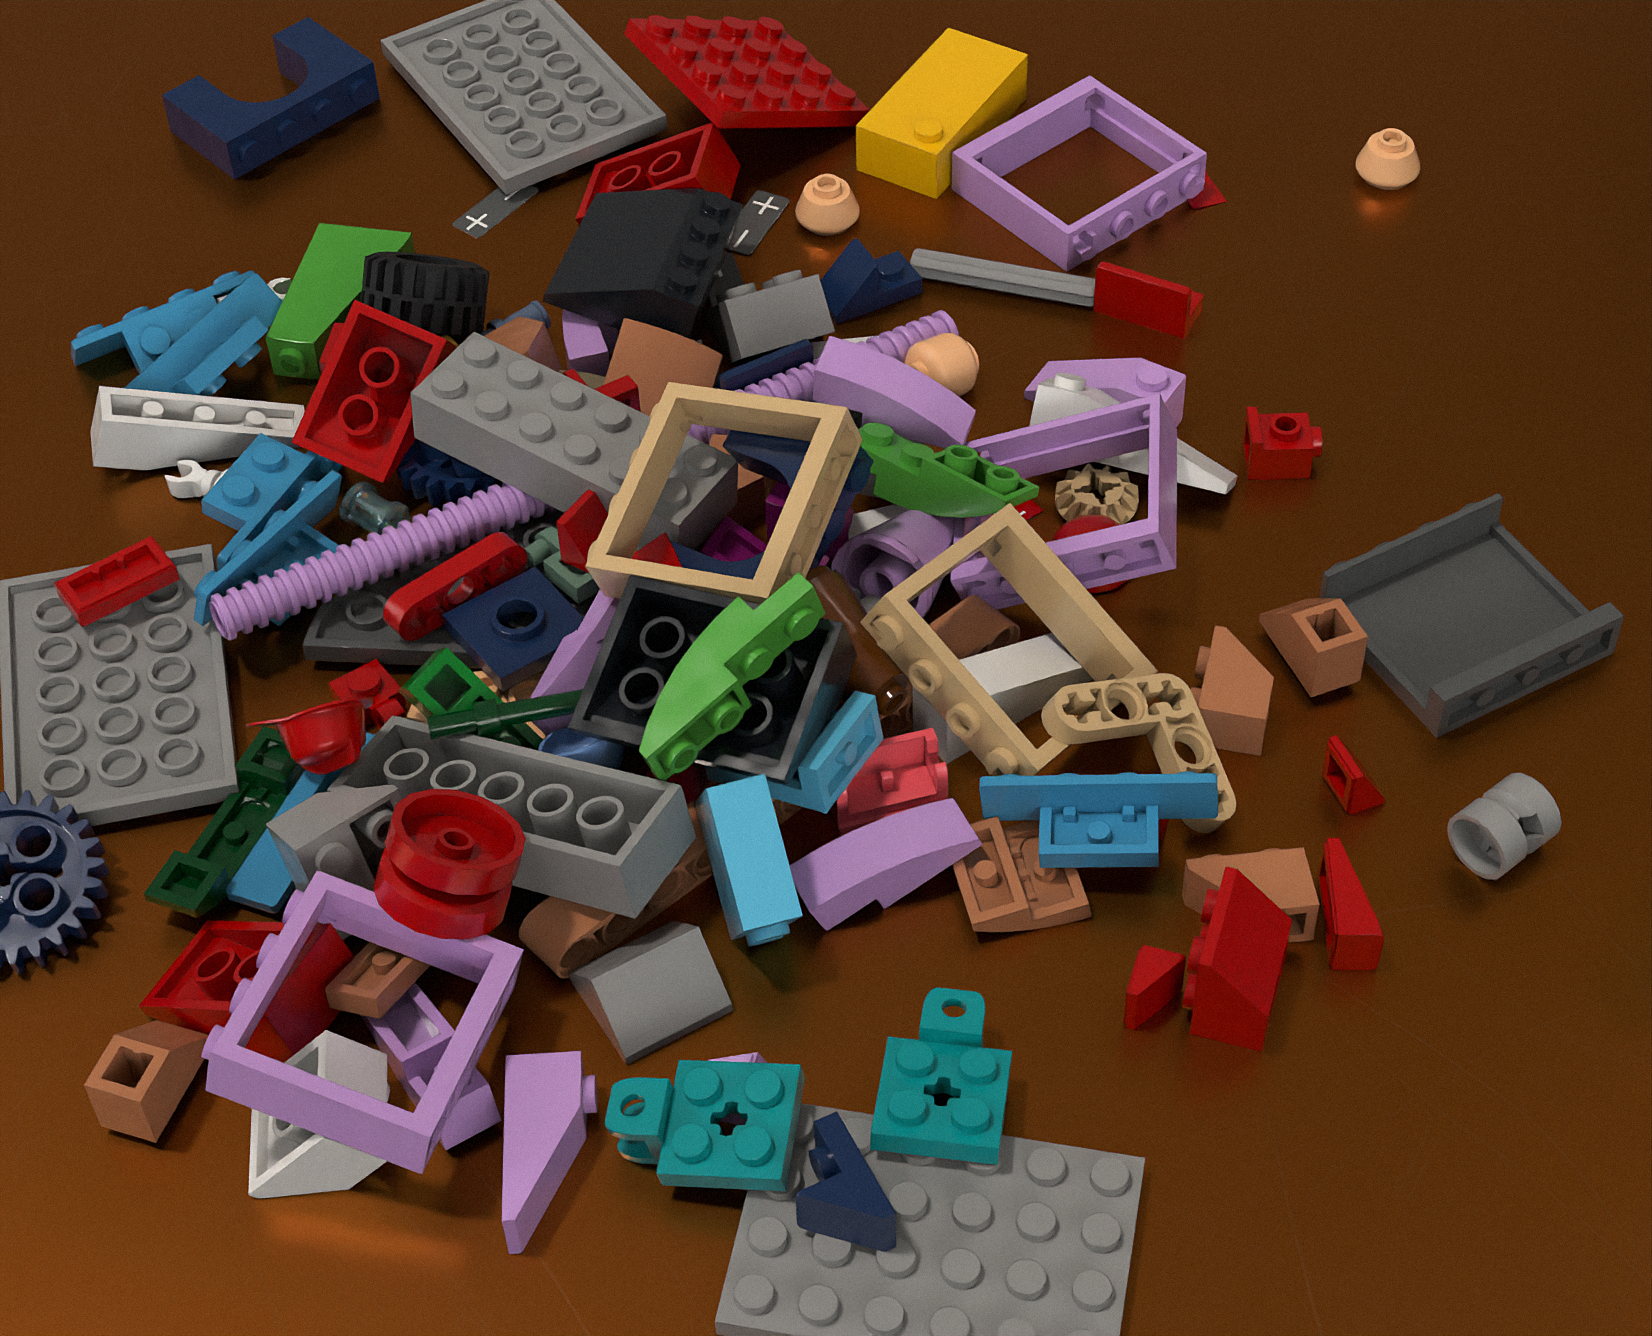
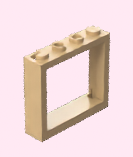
M668 382L659 403L655 404L652 409L650 423L640 446L631 455L629 470L621 488L611 499L608 516L602 530L588 551L585 567L604 596L620 599L630 575L735 599L739 596L744 601L762 604L796 573L799 572L806 578L863 440L848 407ZM692 424L811 442L753 580L632 559Z
M1009 503L886 593L860 623L876 640L877 645L890 656L909 678L912 686L922 693L942 716L951 731L960 737L982 762L990 775L1017 774L1020 776H1036L1072 744H1063L1051 737L1041 747L1036 749L909 602L980 550L1095 682L1155 674L1158 670L1013 505ZM1107 698L1108 707L1111 712L1122 703L1116 698ZM1089 708L1083 714H1079L1076 717L1078 721L1089 712Z

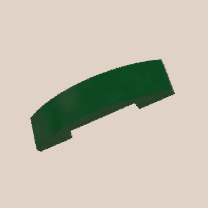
M266 726L262 727L235 765L239 780V792L228 795L187 854L174 850L144 892L146 901L198 918L227 897L226 887L266 830V823L274 818L305 771L301 765H298L291 758L277 730Z

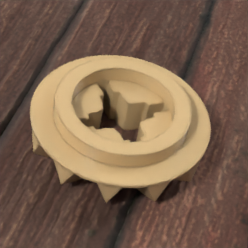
M1087 463L1082 472L1068 469L1065 480L1057 482L1055 505L1059 514L1068 522L1080 515L1102 514L1122 525L1127 523L1138 509V485L1130 483L1128 472L1114 474L1110 465L1100 470L1094 469ZM1099 490L1101 495H1105L1103 504H1100L1099 499H1096L1095 495L1089 493V491Z

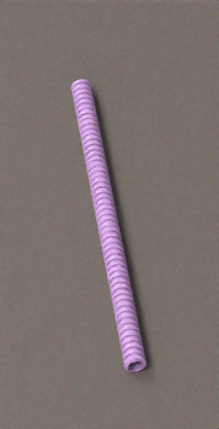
M939 310L932 313L931 316L927 315L919 318V321H911L905 327L902 325L898 326L892 332L886 331L881 333L879 337L873 336L868 338L866 342L860 341L856 344L893 357L905 364L908 349L916 342L941 333H954L958 336L959 333L953 319L945 311ZM819 358L814 359L812 363L806 362L801 364L799 369L794 367L786 370L785 374L778 373L773 375L772 379H763L759 381L758 385L750 384L745 387L744 391L741 389L735 391L818 403V401L812 399L814 370ZM692 424L687 435L709 445L712 434L728 435L730 430ZM504 482L502 488L495 484L488 487L487 493L482 490L474 492L472 499L468 496L459 498L458 505L453 502L444 504L443 511H440L438 508L428 511V517L418 514L413 516L412 523L406 519L398 522L397 529L391 525L385 527L382 530V535L372 532L367 535L366 541L361 538L352 540L351 547H348L346 544L336 547V553L330 550L321 552V559L311 556L305 559V565L303 566L296 562L289 566V571L287 572L282 568L275 570L274 577L272 578L266 574L258 577L257 584L251 581L242 583V590L238 591L235 587L226 590V596L224 597L219 593L211 595L209 602L210 612L220 634L228 641L237 638V632L239 631L244 634L253 632V626L256 624L260 628L269 625V619L271 618L276 622L281 621L285 618L286 612H289L292 616L300 613L301 606L311 609L316 607V600H320L323 603L332 600V594L334 593L338 597L347 594L349 587L354 591L363 588L364 581L370 585L378 582L379 575L389 578L394 575V569L404 572L409 569V563L419 566L424 564L425 557L434 560L439 558L440 551L449 554L454 552L455 545L464 548L469 546L470 539L479 542L484 539L485 533L490 535L499 532L500 527H503L504 530L514 528L515 521L521 525L529 522L530 515L536 519L544 515L545 509L549 513L558 509Z

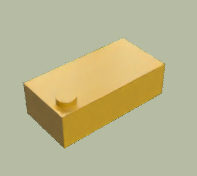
M948 27L856 125L857 171L938 199L952 183V152L1004 124L1026 100L1028 54Z

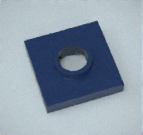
M536 567L442 614L445 629L502 692L545 670L563 637L578 630L584 619ZM517 612L532 613L534 622L527 627L510 629L503 626L510 621L518 619Z

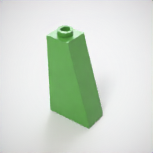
M319 223L266 336L274 375L320 379L319 361L334 322L344 323L354 300L361 301L365 256L376 252L415 253L411 232Z

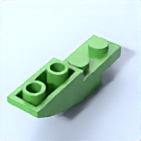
M867 423L858 429L863 439L861 446L874 461L870 468V472L876 475L873 494L895 505L940 517L967 518L994 514L1009 503L1014 507L1038 497L1039 486L1019 477V473L1012 468L998 466L978 456L977 451L971 447L951 445L942 451L934 453L926 445L913 443L895 434L894 430L885 424Z
M799 572L755 610L738 596L707 626L675 667L657 699L647 722L639 749L643 759L658 780L666 781L672 774L680 773L687 769L695 761L698 752L717 735L732 730L740 722L744 712L752 706L742 686L749 680L762 676L771 667L774 658L794 641L807 637L815 629L819 619L826 614L814 586Z

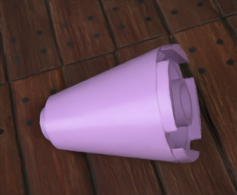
M908 510L849 539L838 550L832 562V571L834 572L835 569L845 577L850 586L859 589L862 599L867 595H875L882 598L898 584L953 545L955 517H940L918 510ZM943 578L909 602L923 619L932 606Z

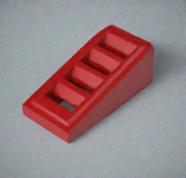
M1327 838L1323 845L1319 864L1318 882L1328 966H1331V970H1374L1378 967L1384 943L1383 931L1340 839Z

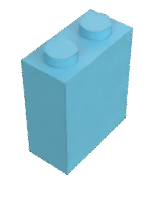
M765 774L706 788L695 802V807L730 939L733 940L746 936L748 947L783 938L784 935L790 934L789 924L802 917L803 914Z

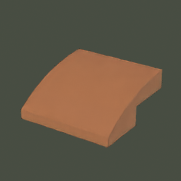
M624 318L603 385L629 375L639 389L641 412L650 416L655 404L659 403L668 382L714 388L723 355L679 334Z
M998 816L970 824L983 845L952 864L973 931H1025L1071 923L1092 917L1090 905L1077 868H1040V820H1030L1003 829Z

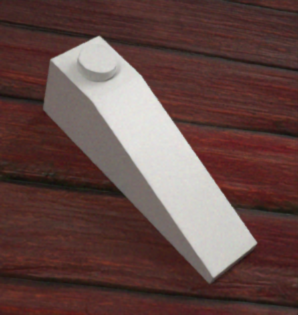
M1056 373L1055 378L1050 377L1038 384L1029 426L1108 407L1121 402L1100 389L1085 386L1086 379L1081 376ZM1177 438L1178 483L1222 494H1227L1236 485V474ZM1149 448L1094 462L1149 475Z
M99 386L90 431L93 466L115 469L152 470L177 466L176 462L182 460H193L199 463L239 457L260 433L291 448H299L300 446L291 442L304 415V405Z
M1053 633L959 660L1014 724L1042 709L1060 688L1067 685L1087 683L1093 679ZM913 687V730L919 731L933 727L938 739V756L946 764L970 751L962 739L951 731L947 722L923 694Z

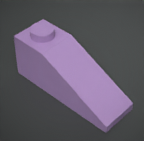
M1143 358L1048 361L1024 391V398L1034 402L1039 383L1050 377L1055 378L1056 373H1068L1085 378V386L1100 389L1121 403L1160 393L1174 425L1177 427L1182 421L1186 375Z
M581 1051L506 1055L502 1225L509 1254L522 1253L587 1138V1113L598 1112L596 1075H585Z

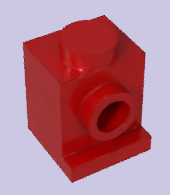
M1257 406L1246 407L1242 447L1248 480L1310 478L1313 457H1321L1322 431L1320 426H1310L1308 412L1258 414Z

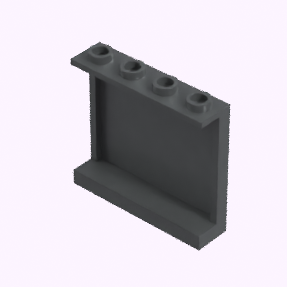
M1499 493L1478 503H1469L1458 512L1435 522H1427L1407 535L1391 542H1383L1373 550L1347 562H1338L1329 570L1323 572L1319 598L1342 599L1368 636L1364 660L1436 738L1613 654L1624 619V615L1611 602L1589 611L1498 522L1503 503V497Z

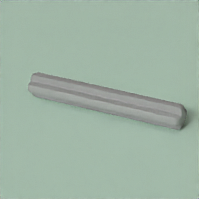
M922 248L915 249L910 260V265L921 278L1085 307L1094 306L1095 278Z

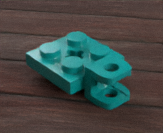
M936 987L927 994L923 1004L919 1040L888 1036L870 1133V1150L998 1165L1011 1072L1012 1051L983 1048L985 1002L980 993ZM949 1006H958L965 1013L959 1017H950L943 1010ZM945 1093L955 1098H949L947 1106H938L934 1104V1097L931 1095Z
M679 1060L674 1086H672L669 1078L634 1077L616 1082L611 1089L605 1126L611 1135L620 1138L617 1148L623 1158L635 1163L658 1164L656 1174L662 1185L786 1192L805 1074L801 1064ZM637 1099L644 1101L628 1106L623 1115V1109L628 1102ZM730 1114H739L740 1118L747 1119L745 1125L735 1126L732 1135L724 1136L720 1125H718L724 1117Z

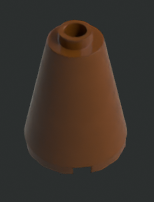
M820 565L810 569L806 579L814 586L826 614L822 618L844 623L857 652V657L840 701L846 703L856 690L875 695L879 715L888 716L902 705L907 697V690L905 688L908 683V677L890 656L877 645L876 640L860 623L868 613L845 577L835 569L833 572L827 565Z

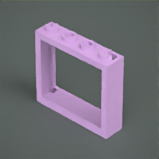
M1089 75L953 151L952 190L1067 272L1082 262L1093 258L1097 253L1119 240L1127 238L1131 233L1144 225L1162 217L1166 212L1185 202L1186 199L1197 196L1204 190L1207 153ZM1089 127H1092L1158 172L1155 176L1069 226L1001 178Z
M1160 393L965 442V446L973 448L977 453L981 452L980 457L998 466H1005L1016 470L1020 475L1019 477L1023 479L1149 448L1147 519L1046 542V544L1086 589L1176 569L1177 429ZM992 514L967 518L955 517L953 544L989 519ZM980 550L951 571L950 581L962 601L971 595H978L996 610L1026 603Z
M317 870L304 892L296 889L291 895L283 914L282 923L285 925L280 934L270 933L265 939L257 958L256 968H258V971L253 980L243 978L236 988L229 1007V1014L232 1015L226 1026L222 1027L216 1024L211 1030L201 1055L202 1058L209 1060L205 1090L411 1171L423 1174L515 987L524 949L488 935L471 939H440L417 933L393 920L378 904L375 892ZM317 922L323 924L331 923L338 930L479 983L414 1113L245 1048Z

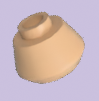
M1387 128L1373 134L1356 158L1355 165L1359 175L1369 185L1379 189L1394 190L1402 188L1415 180L1420 172V161L1413 140L1403 131L1395 128Z
M821 174L805 185L796 205L795 214L798 222L808 231L817 235L832 236L843 233L857 221L860 207L845 180L833 174Z

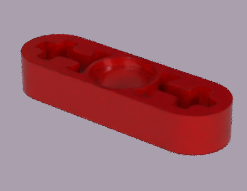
M496 532L490 534L394 592L385 604L383 619L404 640H418L444 625L442 614L520 575L527 563V553L523 547L506 533ZM464 577L461 585L453 593L448 595V592L451 589V587L459 579Z

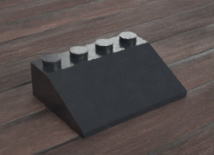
M700 188L596 193L544 294L542 302L618 330L621 329L623 319L627 318L659 327L690 339L728 252L743 204L730 200L722 193L708 192Z
M630 575L568 725L570 732L640 749L647 722L660 693L675 667L693 642L735 598ZM744 601L753 610H755L760 605L757 603ZM824 618L819 619L815 629L804 639L794 641L774 658L771 667L762 676L745 683L742 688L752 706L744 712L742 719L732 730L717 735L702 748L693 763L750 777L765 774L767 781L788 785L838 707L857 657V652L844 623Z

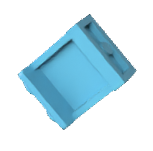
M855 690L842 708L834 711L788 785L767 781L771 798L827 813L884 739L875 695ZM704 765L707 779L718 783L726 784L750 777Z

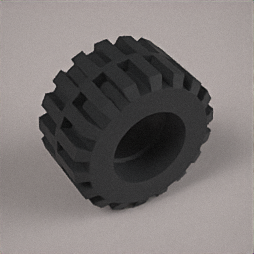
M376 252L365 256L360 302L440 337L446 334L451 338L469 337L473 332L478 334L483 332L490 272L478 264L454 258L407 252Z

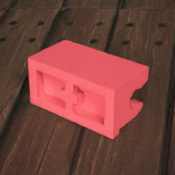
M933 727L882 740L830 808L840 836L884 817L920 805L948 799L946 762L939 763L938 739Z

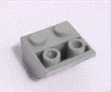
M801 269L787 272L762 282L763 290L757 291L754 282L726 290V293L715 296L718 304L704 310L707 321L731 363L774 351L804 339L812 340L835 332L819 275L815 274L803 278Z
M395 785L316 793L266 823L297 890L304 892L318 870L374 892L373 886L384 848H386L385 840L395 805L403 799ZM335 928L342 940L351 935Z

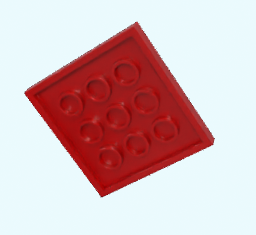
M651 15L648 19L629 18L624 35L717 128L856 127L860 120L870 111L856 97V92L853 89L843 85L835 78L828 66L819 63L807 51L808 49L803 43L791 37L783 29V24L773 18L760 17L758 20H741L736 17L725 16L722 20H706L698 16H687L686 19H668L660 15Z

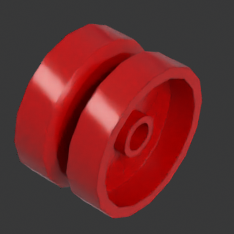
M428 789L407 795L395 805L386 836V848H384L373 886L378 904L393 920L417 933L440 939H471L489 934L503 921L512 889V880L516 877L526 838L519 822L497 804L481 796L459 790Z

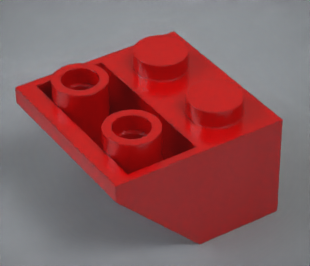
M1225 867L1219 890L1208 888L1200 919V924H1203L1200 937L1194 936L1188 958L1187 972L1189 976L1182 1008L1193 1010L1190 1035L1262 1052L1287 955L1292 919L1238 869Z

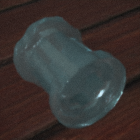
M365 481L352 486L344 496L340 506V518L344 523L352 527L361 526L370 533L377 532L379 535H382V530L385 527L391 525L397 529L398 522L405 519L410 521L408 506L399 501L389 502L378 495L375 486Z

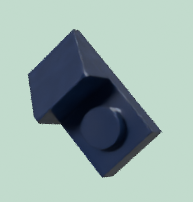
M857 238L847 245L820 280L830 316L836 325L922 293L921 276L899 251L874 259Z
M836 1111L815 1120V1148L809 1150L808 1154L811 1166L819 1182L796 1193L797 1225L810 1232L882 1252L895 1248L896 1212L838 1112Z

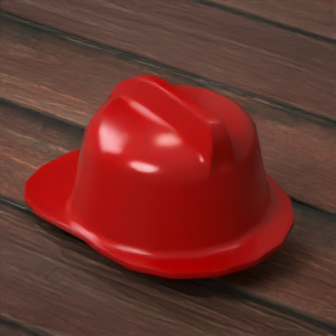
M366 696L345 698L308 708L286 718L246 724V727L275 726L291 758L298 765H301L306 771L317 775L333 773L356 763L360 758L361 748L366 743L364 710L374 703V699Z

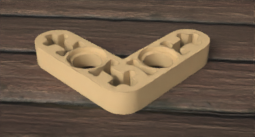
M1158 673L1067 685L1060 688L1044 705L1041 713L1043 726L1049 735L1063 744L1074 745L1146 734L1162 774H1177L1185 771L1216 774L1218 816L1216 818L1182 819L1191 829L1199 833H1211L1217 830L1234 814L1236 810L1234 792L1193 693L1181 678L1169 673ZM1158 696L1161 702L1154 703L1148 708V704ZM1108 697L1116 698L1126 706L1129 712V720L1121 719L1111 712L1108 707ZM1089 708V712L1078 721L1074 715L1083 714ZM1175 741L1185 743L1192 749L1196 757V764H1190L1179 757L1175 749Z

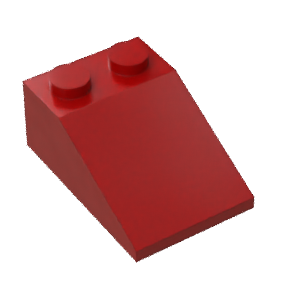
M711 122L595 164L575 220L580 226L596 193L700 188L708 192L722 193L731 199L741 165L719 129Z
M354 300L291 443L387 484L416 439L414 437L411 392L458 346L445 338Z
M207 920L140 1003V1009L145 1015L162 1022L207 1035L210 1034L216 1024L225 1027L232 1015L229 1014V1007L236 988L243 978L253 980L258 971V968H256L257 958L265 939L270 933L279 935L285 924L282 922ZM316 923L246 1044V1049L284 1063L323 1033L338 1013L341 1012V1010L329 1008L325 987L353 960L354 956L331 923Z

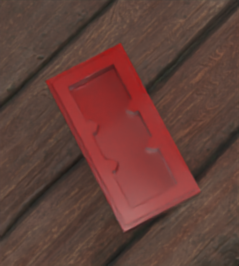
M151 535L55 582L54 585L59 598L80 626L85 627L180 580L175 564Z

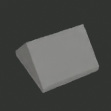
M672 921L568 972L570 981L626 1065L733 1011L731 1000L699 926Z

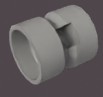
M1511 773L1484 793L1482 798H1477L1450 818L1447 832L1449 842L1455 854L1467 868L1485 879L1497 880L1525 859L1526 854L1533 853L1558 834L1562 821L1560 810L1554 798L1542 784L1533 777L1523 773Z

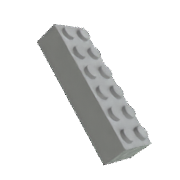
M473 332L411 392L414 437L564 513L588 489L596 493L608 513L611 499L619 492L629 470L631 455L640 446L650 423V416L476 332ZM687 435L637 547L642 548L666 532L670 541L696 550L737 504L738 462L731 455Z
M394 715L361 750L360 758L357 762L347 766L327 789V792L393 784L399 789L402 798L411 793L428 789L459 790L481 796L504 808L519 822L526 838L516 877L512 880L513 886L636 919L696 838L681 785L468 733L431 740L427 723Z

